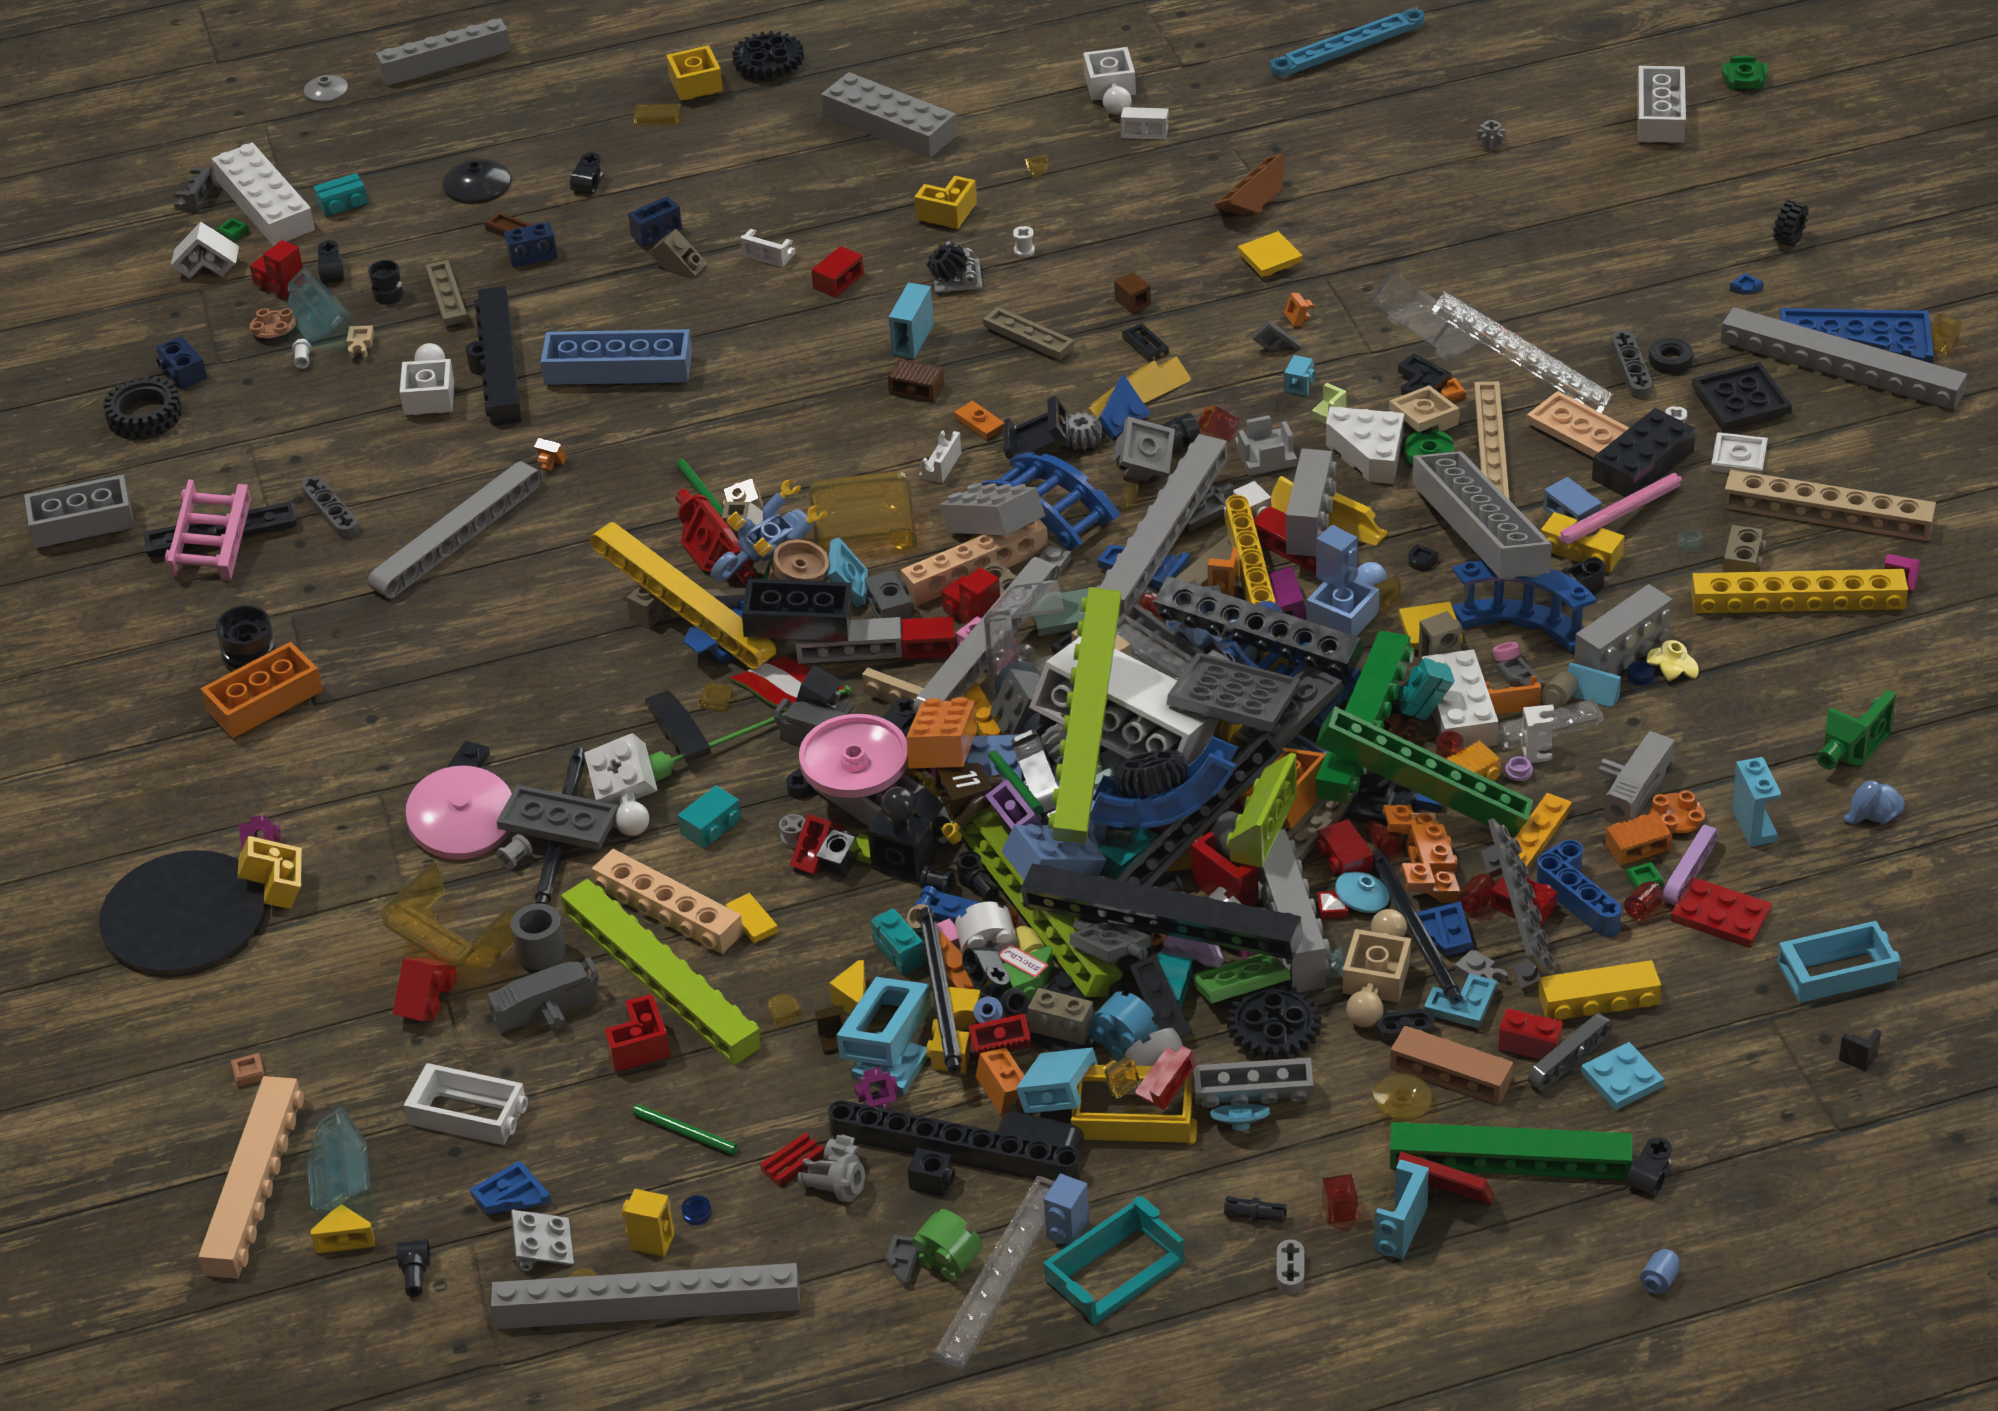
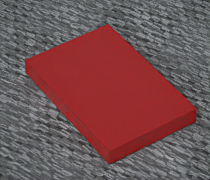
M1404 1152L1400 1153L1398 1163L1401 1159L1429 1168L1428 1185L1488 1205L1492 1203L1494 1193L1486 1179Z

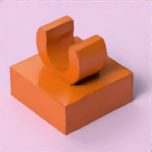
M1291 293L1284 314L1293 326H1302L1304 320L1311 318L1307 312L1308 309H1314L1315 306L1310 300H1304L1299 293Z
M538 438L535 448L539 454L537 461L542 463L541 468L551 471L554 463L563 465L567 456L562 446L558 443Z

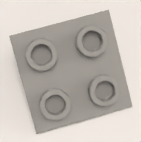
M963 249L968 260L965 263L966 267L960 271L961 274L956 275L955 279L944 282L934 278L935 293L983 289L979 258L974 259V252L971 249Z
M518 1210L511 1211L517 1266L522 1271L531 1270L536 1260L574 1265L569 1218Z

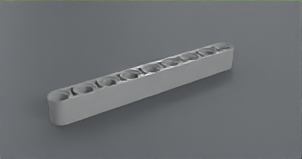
M522 461L515 463L375 568L368 577V586L389 599L396 597L537 490L543 480L542 472Z
M1033 557L919 693L913 706L915 714H917L921 702H925L926 699L939 698L941 701H951L953 698L964 696L1056 584L1060 575V566L1038 557Z

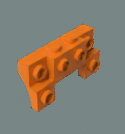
M1384 805L1382 814L1386 815L1388 832H1399L1408 835L1406 847L1411 863H1402L1400 869L1401 874H1404L1406 879V891H1418L1429 894L1440 903H1456L1460 892L1454 874L1457 871L1458 860L1457 856L1453 855L1451 838L1447 836L1444 825L1438 824L1435 813H1413L1411 805Z

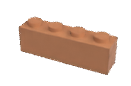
M1404 1026L1391 1048L1390 1069L1498 1106L1512 1083V1061L1425 1033L1418 1029Z

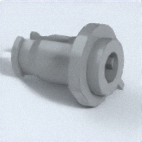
M846 1154L840 1157L838 1162L824 1160L813 1162L811 1159H804L803 1165L808 1166L809 1173H798L800 1187L805 1189L814 1187L818 1190L834 1191L837 1199L843 1202L853 1201L862 1191L865 1182L864 1167L860 1163L859 1158L854 1154Z

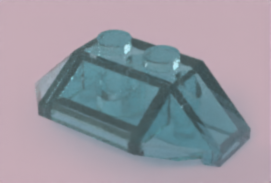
M305 267L289 282L288 308L292 309L293 315L296 318L295 326L311 344L336 333L351 317L350 312L338 298Z
M338 1106L318 1120L316 1127L318 1132L312 1141L307 1159L310 1206L317 1210L331 1212L341 1204L344 1205L371 1187L366 1142L342 1106Z

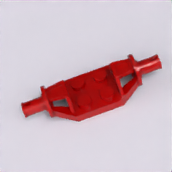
M681 489L677 492L678 496H675V500L680 504L678 518L683 523L680 542L703 571L711 572L718 559L727 552H733L737 556L742 551L738 546V539L731 528L705 496H692L688 489ZM749 559L730 580L740 579L743 585L747 586L748 579H757L756 573L752 571L754 561Z

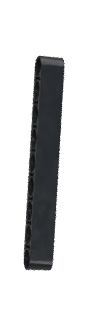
M836 1101L828 1108L829 1128L834 1138L837 1135H846L855 1138L854 1143L912 1155L915 1154L917 1148L951 1155L952 1163L1054 1183L1060 1174L1077 1180L1081 1178L1080 1154L1076 1148L849 1101Z

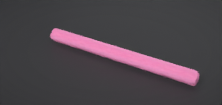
M1672 473L1569 526L1560 532L1559 540L1568 545L1680 486V481H1682L1681 476Z

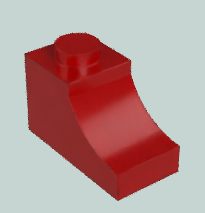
M807 813L790 866L818 875L821 866L816 855L830 830L834 829L841 832L843 825Z

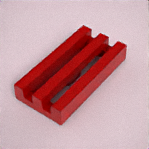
M805 1132L760 1163L761 1171L780 1187L808 1167L803 1165L804 1159H811L813 1162H816L824 1156V1148L821 1145L817 1146V1142L814 1139L810 1140L809 1135ZM811 1150L810 1153H808L806 1156H804L803 1158H801L800 1160H798L800 1157H802L803 1155H805L807 1152H809V1151ZM788 1166L787 1169H785L783 1172H781L780 1174L777 1175V1173H779L780 1171H782L784 1168H786V1167Z

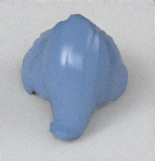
M1866 781L1856 790L1851 799L1849 814L1844 815L1843 819L1845 822L1853 825L1865 819L1879 822L1883 825L1901 816L1904 812L1905 802L1903 797L1892 786L1879 784L1875 781Z

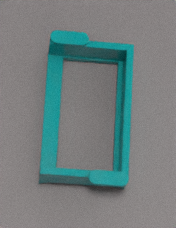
M1138 1196L1132 1203L1043 1262L1045 1283L1051 1284L1083 1312L1092 1326H1094L1185 1263L1184 1239L1158 1218L1160 1212L1144 1197ZM1137 1230L1143 1232L1167 1253V1255L1096 1304L1095 1300L1085 1289L1069 1278Z

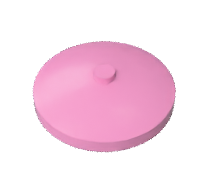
M848 714L834 717L817 725L802 741L799 750L801 772L810 785L828 795L843 798L873 795L893 785L905 772L908 765L907 740L897 726L877 716Z
M453 766L438 770L422 779L412 790L406 804L408 830L414 841L421 848L441 858L463 860L484 855L497 848L510 834L509 831L499 830L496 821L512 793L502 779L481 768Z

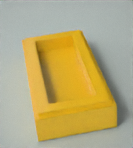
M750 893L725 904L727 908L741 914L743 931L754 944L778 933V925Z

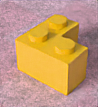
M954 176L946 188L923 184L914 196L916 220L959 229L977 204L976 180Z
M248 836L238 859V878L264 883L265 904L291 909L301 887L302 848Z

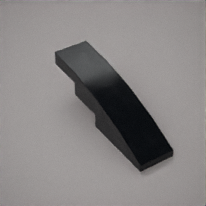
M669 690L645 698V703L665 738H669L675 750L681 752L686 763L711 754V747L688 711Z

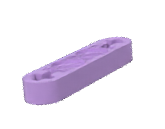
M1705 824L1701 827L1668 880L1663 892V902L1676 906L1692 877L1696 878L1712 852L1718 838L1719 830Z

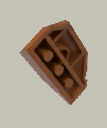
M1283 153L1266 157L1255 169L1215 202V207L1239 216L1246 214L1253 216L1263 210L1262 206L1272 202L1276 198L1275 195L1283 187L1285 160Z

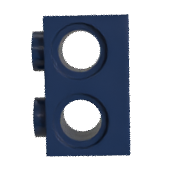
M668 196L628 213L631 236L643 247L664 238L674 229L682 230L680 207Z
M549 222L537 223L524 228H514L504 232L507 254L512 267L557 258L555 237Z
M182 336L156 346L158 353L156 362L159 368L165 370L170 381H175L181 389L207 378L203 359Z

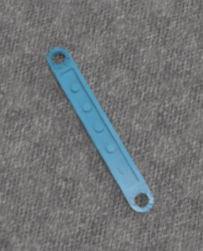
M1414 8L1411 10L1407 9V11L1405 10L1401 14H1393L1286 53L1285 56L1276 57V59L1270 61V72L1278 77L1288 76L1325 63L1331 59L1344 56L1350 52L1361 50L1372 44L1380 43L1391 37L1399 36L1402 33L1423 26L1424 12L1418 9L1414 10Z

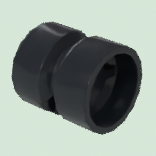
M380 260L373 263L369 267L368 272L374 300L380 304H392L401 300L404 291L400 281L401 276L398 264L392 260Z
M1189 412L1174 417L1173 421L1167 420L1158 424L1175 429L1172 453L1182 449L1183 446H1189L1201 434L1196 419Z

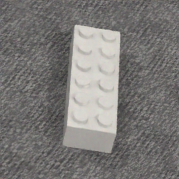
M253 142L212 158L217 182L273 246L281 240L289 241L315 230L309 205Z

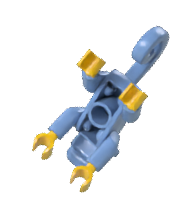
M793 479L784 481L781 485L782 491L780 494L777 492L764 506L763 522L754 527L750 519L740 516L737 511L726 520L733 530L738 531V538L740 539L738 546L742 551L737 556L733 552H727L720 557L711 570V578L716 583H723L734 576L749 559L755 563L760 560L768 561L773 558L774 550L779 544L787 540H804L805 535L812 529L813 522L824 520L827 516V511L821 512L817 517L816 510L820 505H815L808 509V516L800 509L787 512L784 517L777 514V511L787 501L785 498L788 495L798 494L801 490V486H795L792 491L790 490L789 485L794 481Z

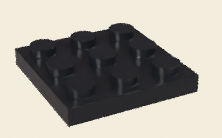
M1761 362L1692 378L1693 389L1722 430L1792 413V404Z

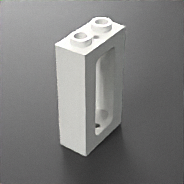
M427 1063L404 1104V1110L408 1125L505 1145L509 1135H513L520 1114L526 1111L528 1097L525 1096L523 1083ZM443 1096L503 1109L496 1121L431 1107L430 1105L435 1097Z

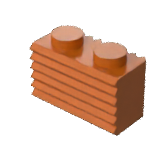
M1656 812L1640 815L1633 820L1629 819L1627 822L1615 823L1609 826L1606 831V847L1611 851V855L1614 856L1619 866L1671 850L1672 834Z

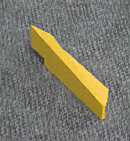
M1177 356L1160 366L1154 360L1127 377L1143 403L1191 380ZM1115 387L1091 404L1092 406L1088 408L1092 415H1096L1097 420Z
M1283 476L1278 478L1270 496L1271 507L1286 514L1293 482ZM1336 493L1335 497L1331 496L1333 498L1332 512L1327 513L1329 515L1328 528L1334 525L1358 537V541L1373 546H1378L1388 536V531L1379 528L1373 519L1376 515L1371 508Z

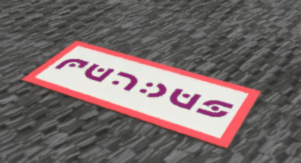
M1011 944L999 953L1000 959L1035 978L1048 966V964Z

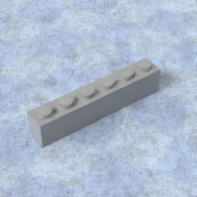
M500 18L478 25H470L457 31H448L435 37H427L417 42H409L399 47L387 48L377 52L376 58L379 74L385 85L388 86L510 52L511 49L508 30Z

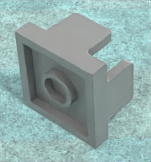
M1269 415L1248 419L1246 421V435L1243 430L1238 431V437L1234 438L1235 447L1249 476L1297 466V458L1293 451V434L1286 421L1281 422L1280 429L1272 430V420Z
M1128 416L1124 423L1123 433L1116 440L1114 461L1119 462L1121 466L1128 467L1125 470L1126 477L1145 482L1149 481L1153 475L1166 478L1170 473L1175 429Z

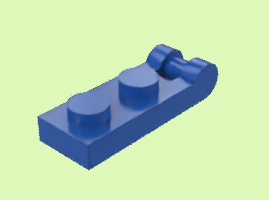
M925 886L920 893L921 899H918L914 906L918 904L928 905L932 908L936 921L942 922L950 918L955 925L956 918L959 915L962 918L967 913L966 909L981 902L941 893L932 886Z

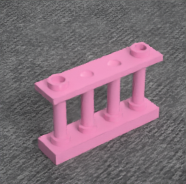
M188 480L186 489H183L181 492L182 506L171 549L167 550L165 554V564L169 565L171 575H177L179 564L212 566L219 570L221 580L231 581L251 502L248 485L238 484L236 493L228 496L196 493L194 481ZM195 503L227 505L232 508L231 513L226 516L192 513ZM190 523L226 527V533L221 536L190 534L187 532ZM184 543L220 546L221 548L220 555L217 554L216 557L182 554Z

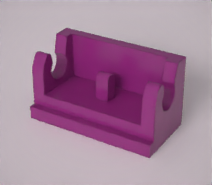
M1293 567L1269 573L1268 576L1274 599L1284 613L1292 611L1289 614L1291 616L1303 618L1304 620L1307 619V610Z

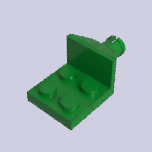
M1886 689L1880 698L1876 697L1873 700L1867 713H1862L1859 719L1830 707L1827 714L1824 747L1817 753L1816 757L1819 765L1831 770L1841 760L1848 764L1862 767L1891 734L1897 693Z

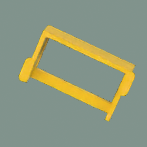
M1091 1065L1076 1086L1081 1102L1082 1081L1142 1082L1153 1066ZM1193 1071L1184 1082L1183 1115L1080 1113V1104L1078 1108L1070 1109L1072 1111L1071 1124L1083 1131V1140L1179 1142L1192 1145L1196 1142L1197 1120L1192 1118Z

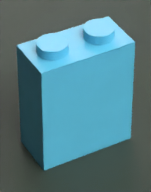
M908 282L889 315L892 355L915 359L934 325L931 286Z

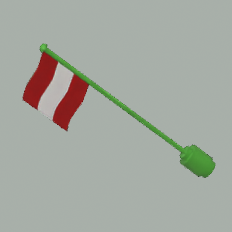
M783 656L765 663L757 669H750L730 677L729 681L749 689L768 704L778 707L784 698L790 700L791 703L796 702L801 683L811 669L804 664H798V661ZM847 685L840 686L838 691L842 693L841 695L846 694L848 696L851 693V688ZM772 717L708 744L711 748L776 721ZM662 751L649 755L655 782L671 776V770L674 769L673 763L684 759L682 754L673 758L668 754L665 755Z

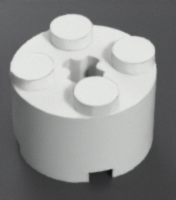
M996 902L974 904L966 909L967 913L962 918L960 915L956 918L955 929L962 954L967 948L995 947L1000 953L1009 944L1014 946L1017 943V936L1008 908L1005 906L1004 909L998 907Z

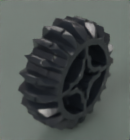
M1171 749L1151 750L1150 752L1133 755L1131 758H1125L1122 762H1119L1114 768L1115 785L1119 793L1130 797L1151 796L1157 793L1161 794L1164 791H1170L1172 788H1177L1180 784H1183L1188 778L1187 760L1183 753Z

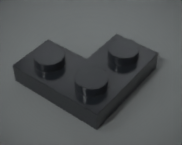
M1415 353L1398 364V373L1411 379L1401 386L1402 395L1426 386H1431L1438 391L1446 385L1448 380L1452 379L1451 372Z
M1391 781L1385 798L1357 793L1350 810V819L1388 827L1386 815L1382 814L1384 805H1411L1412 808L1417 792Z

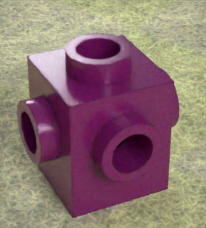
M267 815L250 817L251 822L238 824L241 850L248 836L258 838L260 830L264 833V840L281 841L280 826L275 825V820H267Z
M880 1067L863 1071L864 1076L857 1078L858 1085L854 1086L858 1103L863 1102L864 1105L886 1109L890 1107L889 1102L897 1101L895 1093H898V1085L895 1076H891L890 1072H881ZM873 1083L879 1085V1091L876 1094H872L870 1091V1085Z

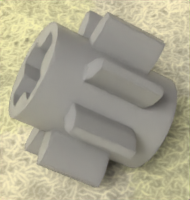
M1494 120L1484 122L1483 125H1480V130H1477V140L1481 141V145L1487 149L1499 147L1506 137V129H1501V124Z
M837 1135L836 1140L830 1139L827 1142L824 1150V1159L838 1162L839 1158L846 1154H854L859 1158L860 1148L853 1145L855 1138Z

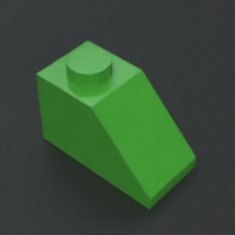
M1050 945L1028 953L1048 964L1036 978L1007 962L1003 963L1010 977L1009 982L1002 987L1004 991L1018 988L1026 994L1028 1002H1030L1037 989H1043L1046 986L1054 969L1053 949Z

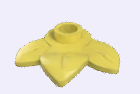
M1665 641L1662 647L1650 650L1647 655L1646 663L1660 666L1668 681H1672L1682 673L1691 679H1696L1699 669L1696 661L1687 654L1686 647L1679 641Z

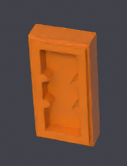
M974 401L954 411V418L985 440L992 438L1004 429V422Z

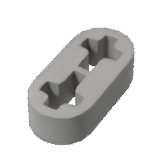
M1291 1239L1281 1242L1277 1247V1287L1281 1292L1289 1295L1299 1293L1304 1287V1247L1300 1242ZM1288 1253H1294V1261H1287ZM1287 1273H1294L1293 1281H1287Z

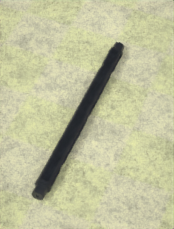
M576 748L570 757L562 794L577 796L579 782L586 762L585 750L583 748ZM549 841L535 894V904L548 905L551 901L555 878L565 843Z
M1381 850L1374 851L1373 866L1379 872L1400 913L1404 916L1412 935L1443 989L1444 996L1452 1004L1460 1003L1462 1001L1460 987L1455 983L1390 865L1389 858Z
M924 907L920 910L921 917L919 921L941 1035L944 1063L948 1067L949 1073L957 1074L961 1071L960 1064L962 1059L947 988L948 984L941 945L939 943L936 916L933 914L932 908Z

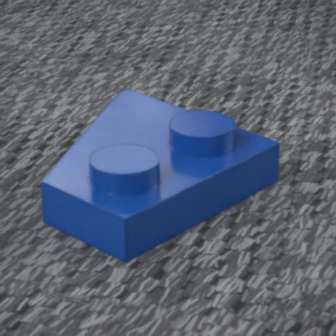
M1123 375L1117 380L1116 386L1106 401V406L1101 411L1098 420L1112 440L1123 433L1124 423L1128 416L1143 420L1151 413L1126 376Z
M521 1161L514 1163L470 1189L471 1197L486 1214L546 1205L552 1202L549 1192Z

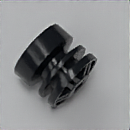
M241 605L232 607L218 618L216 631L223 664L230 671H235L276 649L269 615L263 609L253 605Z

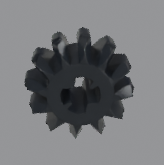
M948 241L944 245L940 244L939 248L934 250V253L928 257L927 267L935 279L948 282L950 279H955L957 274H961L960 271L966 267L965 263L968 258L960 245Z

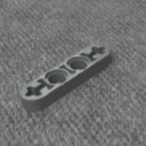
M1617 331L1612 335V350L1628 391L1634 398H1648L1652 393V380L1635 337L1629 331ZM1623 356H1633L1634 358H1625ZM1629 371H1639L1640 373H1631Z
M310 476L302 481L301 486L304 497L340 538H353L359 533L356 517L321 477ZM324 499H330L327 502H319ZM335 512H341L338 515H330Z
M1600 1013L1594 1015L1532 1068L1528 1076V1083L1540 1091L1546 1090L1608 1037L1612 1030L1613 1022Z

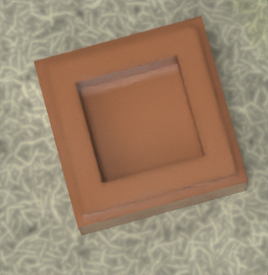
M259 1053L231 1060L237 1087L262 1081L263 1076H265Z

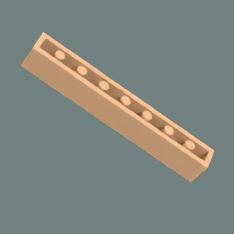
M263 1076L198 1256L204 1276L239 1279L242 1267H246L248 1263V1250L250 1244H253L256 1240L258 1221L264 1217L266 1198H269L272 1194L273 1178L279 1174L280 1158L282 1153L287 1151L290 1130H294L297 1110L303 1105L304 1094L299 1089L297 1079Z

